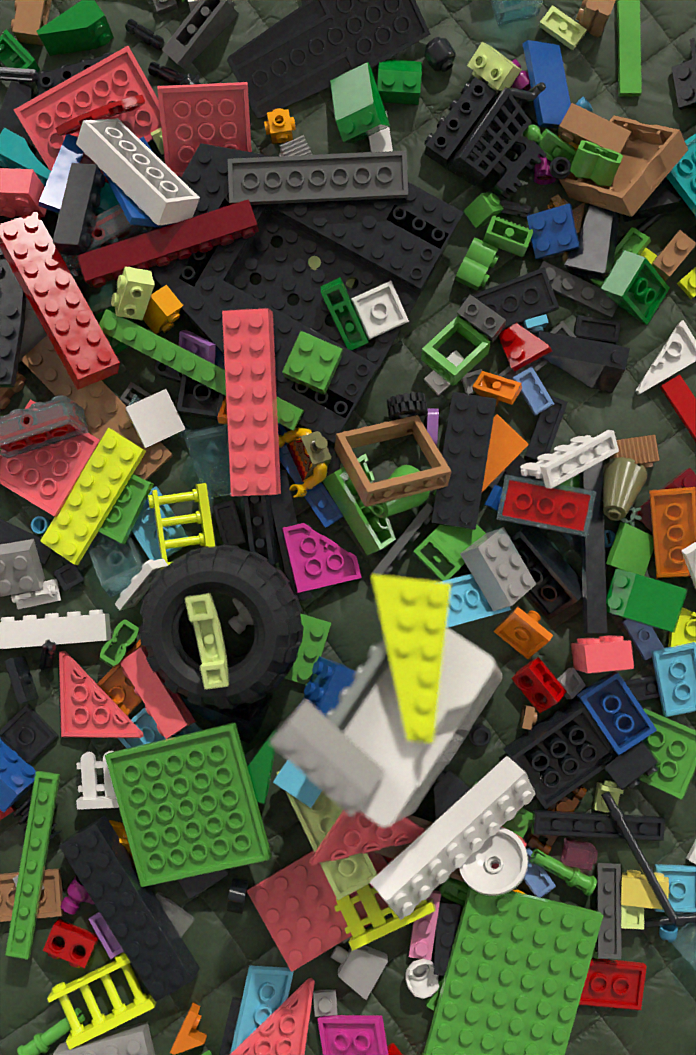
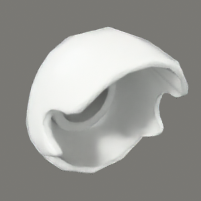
M419 959L413 961L406 970V984L415 997L422 999L431 997L439 989V975L433 974L434 963L431 960Z

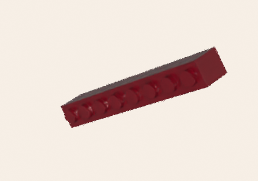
M247 199L78 255L77 257L86 283L90 287L97 288L106 285L107 281L118 280L119 275L123 274L125 267L149 270L150 267L156 265L165 266L171 260L177 258L186 259L192 253L198 251L208 252L213 249V246L219 244L229 245L237 238H250L256 232H259L250 201Z

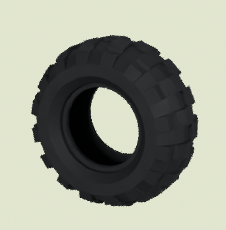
M205 546L175 559L165 569L161 570L152 581V587L144 597L140 610L141 615H143L142 625L139 627L141 645L146 646L148 652L146 660L152 671H157L165 680L163 685L174 694L181 693L188 697V702L202 707L215 705L218 709H231L245 703L252 704L264 698L275 687L277 688L290 672L298 657L297 654L303 639L302 609L298 596L294 595L289 586L290 581L280 569L277 570L267 562V558L254 551L242 550L239 546ZM206 593H223L237 599L249 611L254 623L255 638L249 653L238 658L227 659L229 685L205 689L200 669L202 660L199 646L191 630L185 598Z

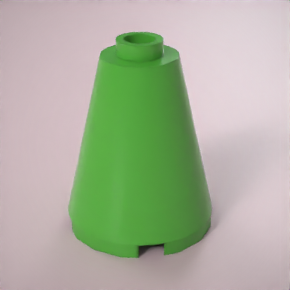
M402 465L396 468L388 479L420 471L413 466ZM430 491L371 506V510L379 518H386L422 505L429 498Z

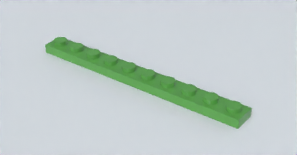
M108 309L105 310L99 323L103 333L226 396L225 369L124 317L116 316V313ZM277 397L278 423L294 431L304 410Z

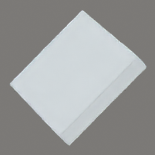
M392 281L351 299L368 340L409 322Z
M166 389L125 407L144 448L185 430Z

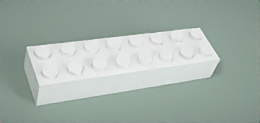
M506 756L370 881L383 900L401 920L405 916L410 915L422 900L427 899L439 884L444 883L456 868L461 867L473 852L478 851L489 837L497 834L505 822L513 819L520 808L531 802L536 793L526 772Z

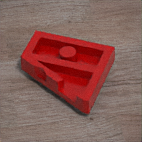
M517 323L503 330L498 335L510 366L514 371L552 351L548 344Z

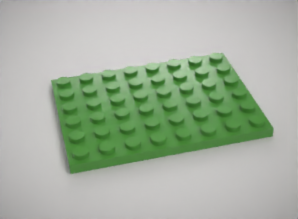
M469 887L423 1055H565L603 914L598 911L515 891L489 896L478 893Z

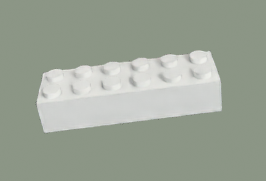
M118 118L84 120L82 122L76 144L155 224L178 223L193 218L200 197Z

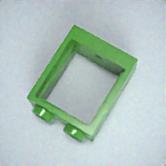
M457 316L422 348L421 360L454 386L489 353L490 341L486 335L476 331L467 320ZM456 331L477 347L457 367L437 351Z

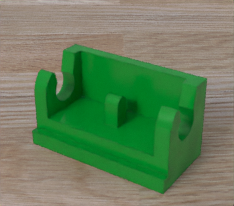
M7 30L3 31V34L0 36V61L7 68L35 69L39 72L41 69L35 59Z

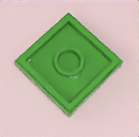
M620 522L606 564L619 570L644 576L654 549L653 536L629 524Z

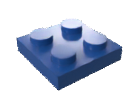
M570 204L527 216L529 230H533L531 239L537 260L580 248Z

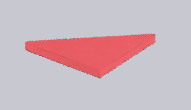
M59 651L61 737H144V733L66 651Z
M343 810L309 860V863L313 866L329 860L335 861L348 858L359 853L365 854L378 851L385 847L413 843L412 841H415L426 830L407 817L387 827H382L359 810L352 817Z
M308 978L230 1055H304L315 981L312 978Z

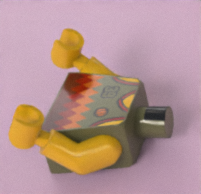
M298 427L294 431L291 430L284 433V436L278 435L279 448H282L285 442L288 443L286 446L302 482H304L303 484L291 485L289 490L295 491L298 489L297 494L293 497H304L307 489H312L326 478L331 455L327 448V440L322 437L319 431L312 433L310 429Z

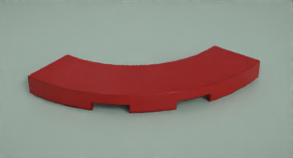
M143 94L122 99L77 116L55 129L58 136L73 134L81 129L84 120H100L107 116L110 118L133 111L145 104Z

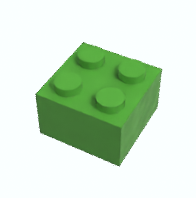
M300 331L282 371L283 376L325 395L343 356V349Z

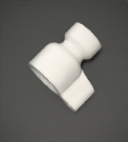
M234 598L233 602L239 615L233 616L228 622L238 634H241L248 624L254 625L246 607Z

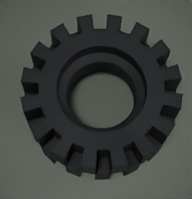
M421 392L398 394L396 397L392 396L386 401L388 416L392 421L418 415L420 418L428 413L426 396Z

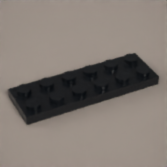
M458 392L452 393L442 453L444 460L451 470L448 486L436 489L431 523L476 530L497 399Z

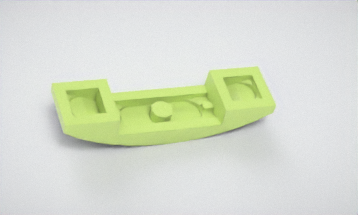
M210 594L186 597L189 618L194 623L202 660L200 669L205 689L228 686L229 677L225 646Z

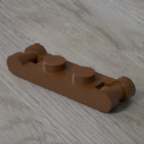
M580 785L572 791L573 796L571 799L565 796L545 811L573 812L580 800L585 796L587 789ZM531 833L526 840V846L530 849H538L548 855L558 836L543 835L546 839L542 843L538 840L540 835H533Z

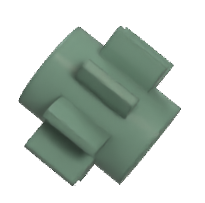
M633 503L630 508L633 511V514L630 516L631 520L628 517L620 520L626 524L630 522V525L634 527V520L642 519V517L638 516V511L642 508L633 507Z

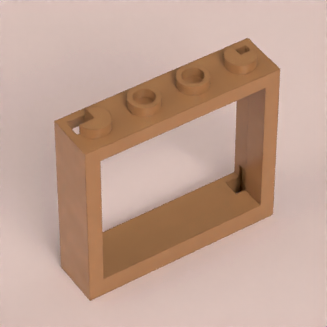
M418 415L336 434L334 449L365 507L448 486L451 470ZM412 434L432 469L370 484L352 448Z

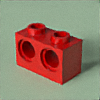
M539 657L521 667L511 678L539 713L557 704L567 692Z
M58 919L51 929L43 951L47 952L51 958H61L68 961L75 968H85L92 957L99 937L95 933ZM56 937H62L65 945L58 944ZM78 945L83 946L85 948V954H81L77 951Z

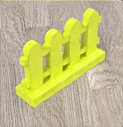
M370 884L356 890L358 895L352 898L350 894L339 900L336 898L337 905L334 906L336 912L341 910L348 925L344 928L346 934L350 932L352 934L349 940L352 951L436 910L433 899H425L414 908L410 915L405 916L401 920L390 907L381 910L374 895L377 891L374 887L371 888ZM359 901L362 902L368 917L362 920L354 905ZM392 913L393 917L386 920L385 916ZM372 923V927L365 929V925Z

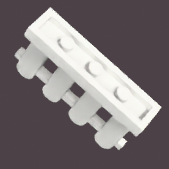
M607 430L594 438L590 435L574 437L570 440L571 444L555 447V453L538 456V462L521 465V475L536 476L537 479L543 477L545 487L553 488L619 452L615 433L612 430Z
M86 752L82 755L81 762L77 763V769H81L82 785L78 786V792H83V795L76 800L77 809L119 808L105 759L107 753L104 754L103 761L96 762L95 755L92 752ZM96 768H103L104 784H97ZM98 791H105V794H98Z

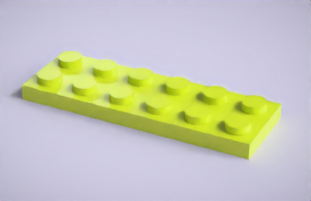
M108 428L81 472L57 517H54L40 542L74 565H78L146 451L113 429Z

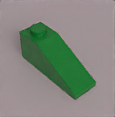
M341 277L320 286L321 294L347 349L353 350L369 343Z

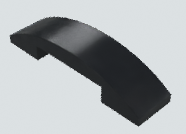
M0 518V544L34 539L40 562L43 564L47 563L53 550L40 542L41 537Z

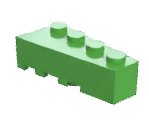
M365 453L358 457L357 460L371 484L375 478L372 471L369 472L366 463L368 458ZM344 466L323 480L324 485L366 555L381 550L396 539L389 518H379L372 512L371 506H364Z

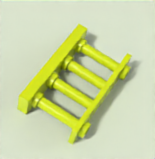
M206 483L195 484L196 489H192V492L158 496L157 490H151L152 495H148L149 508H154L160 556L168 565L172 562H167L166 549L198 544L204 547L215 546ZM192 500L198 502L199 511H195V514L161 518L159 505ZM195 522L201 524L202 533H199L198 536L164 540L163 527Z
M125 952L117 955L115 961L66 985L65 982H62L52 988V992L47 1000L51 1002L59 999L72 1029L66 1040L69 1050L155 1007L156 1002L151 994L146 995V993L142 992L130 965L131 962ZM118 968H122L135 997L133 999L134 1002L128 1005L122 1004L109 975L110 972ZM98 978H101L114 1008L113 1012L106 1016L101 1014L88 983ZM80 988L93 1018L91 1020L92 1023L86 1026L79 1023L67 995Z

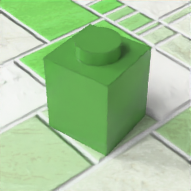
M487 192L480 194L464 212L475 228L487 225L491 221L492 216H497L504 208L495 194Z

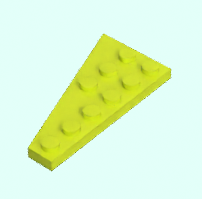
M371 575L406 740L434 743L451 583Z

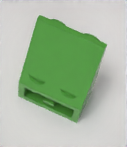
M439 525L412 553L440 581L449 580L465 564L460 553L486 533L478 525H476V530Z

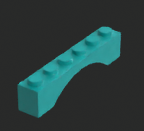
M6 128L3 129L0 134V166L11 169H33L45 187L51 171L34 156L23 137ZM105 182V186L101 189L100 206L97 207L96 216L101 220L121 209L110 185Z

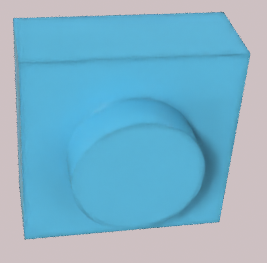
M545 314L525 320L522 327L532 334H537L538 331H544L543 328L549 322Z

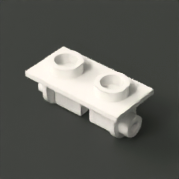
M57 579L44 581L41 590L11 595L12 602L16 603L17 609L60 601Z

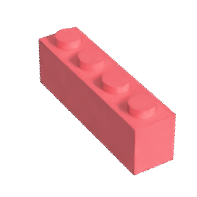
M140 647L120 661L123 667L122 671L134 685L136 695L146 705V712L155 720L158 732L165 739L176 736L196 721L179 693L174 694L163 685L165 680L157 671H152L146 660V657H148L146 647Z

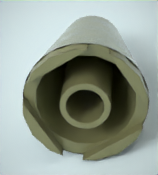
M612 458L609 463H605L603 466V512L611 520L625 518L647 480L645 467L642 464L641 466L634 464L635 460L631 458Z

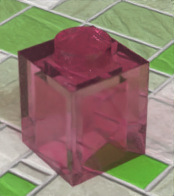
M565 838L561 861L567 866L592 870L593 864L597 862L598 852L591 843Z

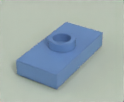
M532 366L512 378L514 381L522 383L520 393L534 416L554 405Z
M626 619L622 621L644 660L652 657L651 651L664 648L651 626Z
M528 847L526 849L528 867L523 880L534 896L541 898L556 886L542 867L530 862L532 851Z

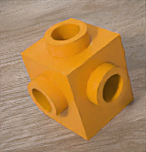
M279 108L268 112V121H264L266 135L271 134L272 144L293 140L292 131L296 130L294 117L289 116V110Z

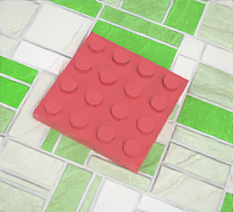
M247 82L157 86L165 165L177 176L181 177L200 143L252 152Z
M30 399L19 419L22 420L25 415H31L38 419L37 413L48 409ZM79 429L61 437H54L42 443L29 445L20 450L7 452L0 448V484L57 517L101 440Z

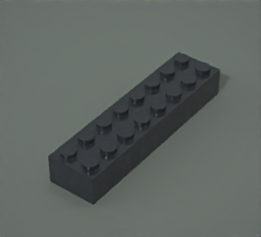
M105 815L59 845L61 851L155 1002L192 982L200 970L199 965L149 886L141 887L135 863L126 848L120 843L119 837Z

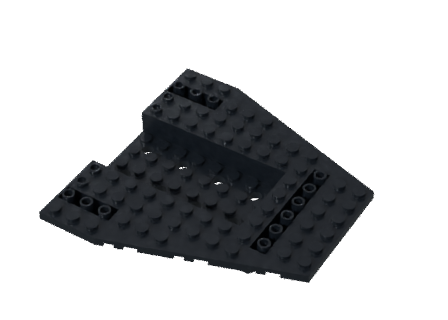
M200 143L180 178L200 197L193 217L230 205L228 159L274 156ZM409 182L408 198L251 205L259 232H256L254 236L250 238H237L229 245L219 244L213 246V249L208 252L198 251L192 253L189 258H177L171 260L168 265L150 267L148 271L152 272V276L162 287L165 285L169 287L183 304L182 309L223 354L222 311L266 308L273 311L277 397L304 410L298 422L299 425L310 429L312 432L319 431L322 437L335 444L336 434L341 433L356 411L403 325L374 337L375 344L373 347L368 348L362 345L356 349L349 350L337 326L329 327L325 324L326 318L332 315L321 294L320 286L341 277L348 295L352 299L392 281L408 318L437 267L464 213ZM152 227L151 231L159 229L160 227ZM280 238L283 240V244L281 247L275 248L271 245L272 240ZM312 256H317L321 260V264L316 270L311 269L308 265V260ZM259 275L262 277V281L258 285H253L250 283L251 277ZM349 279H355L358 282V286L355 289H349L346 286V282ZM292 295L300 299L299 303L295 306H291L287 302L288 298ZM300 331L343 349V356L325 395L283 376L282 371Z

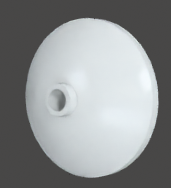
M500 827L498 833L489 837L478 851L473 852L466 859V862L459 867L464 881L476 892L489 896L502 895L516 888L523 880L528 867V856L520 838L512 831ZM493 864H499L497 869L491 868Z

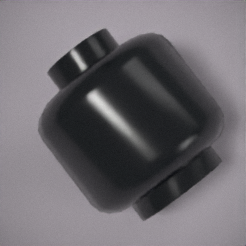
M436 37L427 43L424 56L434 71L442 70L446 72L454 65L453 61L456 58V52L446 38Z

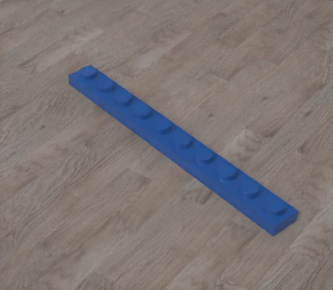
M216 346L215 365L225 369L224 354ZM278 423V435L284 436V433L287 431L283 425ZM285 442V445L279 448V460L294 483L303 484L304 482H302L286 446L288 443ZM319 483L310 490L307 489L304 497L325 528L344 517L322 483Z

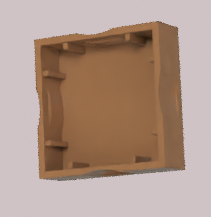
M613 116L610 122L631 131V134L621 152L623 158L611 186H599L590 178L581 179L572 172L565 179H561L560 182L569 198L632 217L688 151V147L678 129L660 125H647L636 120Z

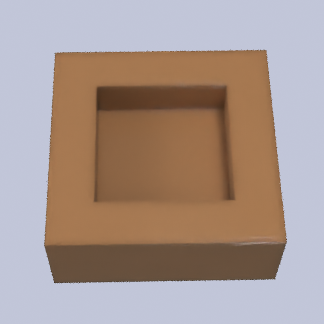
M523 704L519 726L523 729L531 730L532 725L536 724L537 712H535V707Z

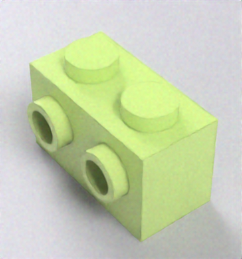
M483 42L467 65L473 70V76L481 81L485 79L489 82L487 85L496 90V93L499 90L503 91L506 87L510 89L521 72L519 67L492 46Z
M125 267L123 274L118 277L117 293H113L111 304L115 307L116 316L143 320L154 288L152 272Z

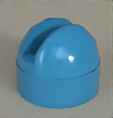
M584 96L575 104L590 112L594 110Z
M37 516L32 520L31 528L37 534H45L51 522L46 517Z
M604 530L605 548L613 545L616 535L611 530ZM606 533H609L610 544H608Z
M675 925L660 926V938L663 941L668 940L669 943L673 942L677 938L678 927H675Z

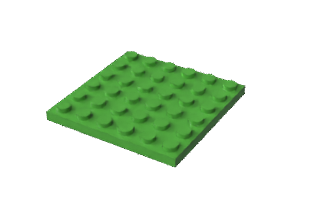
M235 723L127 748L105 755L141 887L271 859L270 847Z

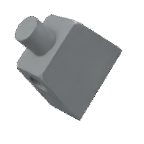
M336 945L331 954L332 959L341 963L338 968V976L360 996L367 999L388 962L387 954L365 945L353 951L351 947L347 951Z

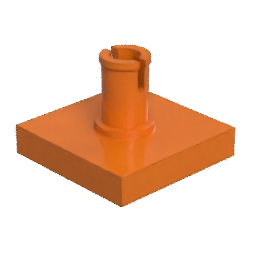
M519 607L510 613L493 631L527 659L539 651L553 637L549 631L538 623L541 617L537 612L529 611L526 614Z

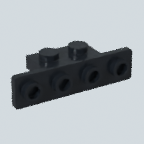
M694 38L689 39L693 59L672 67L680 110L696 105V40Z

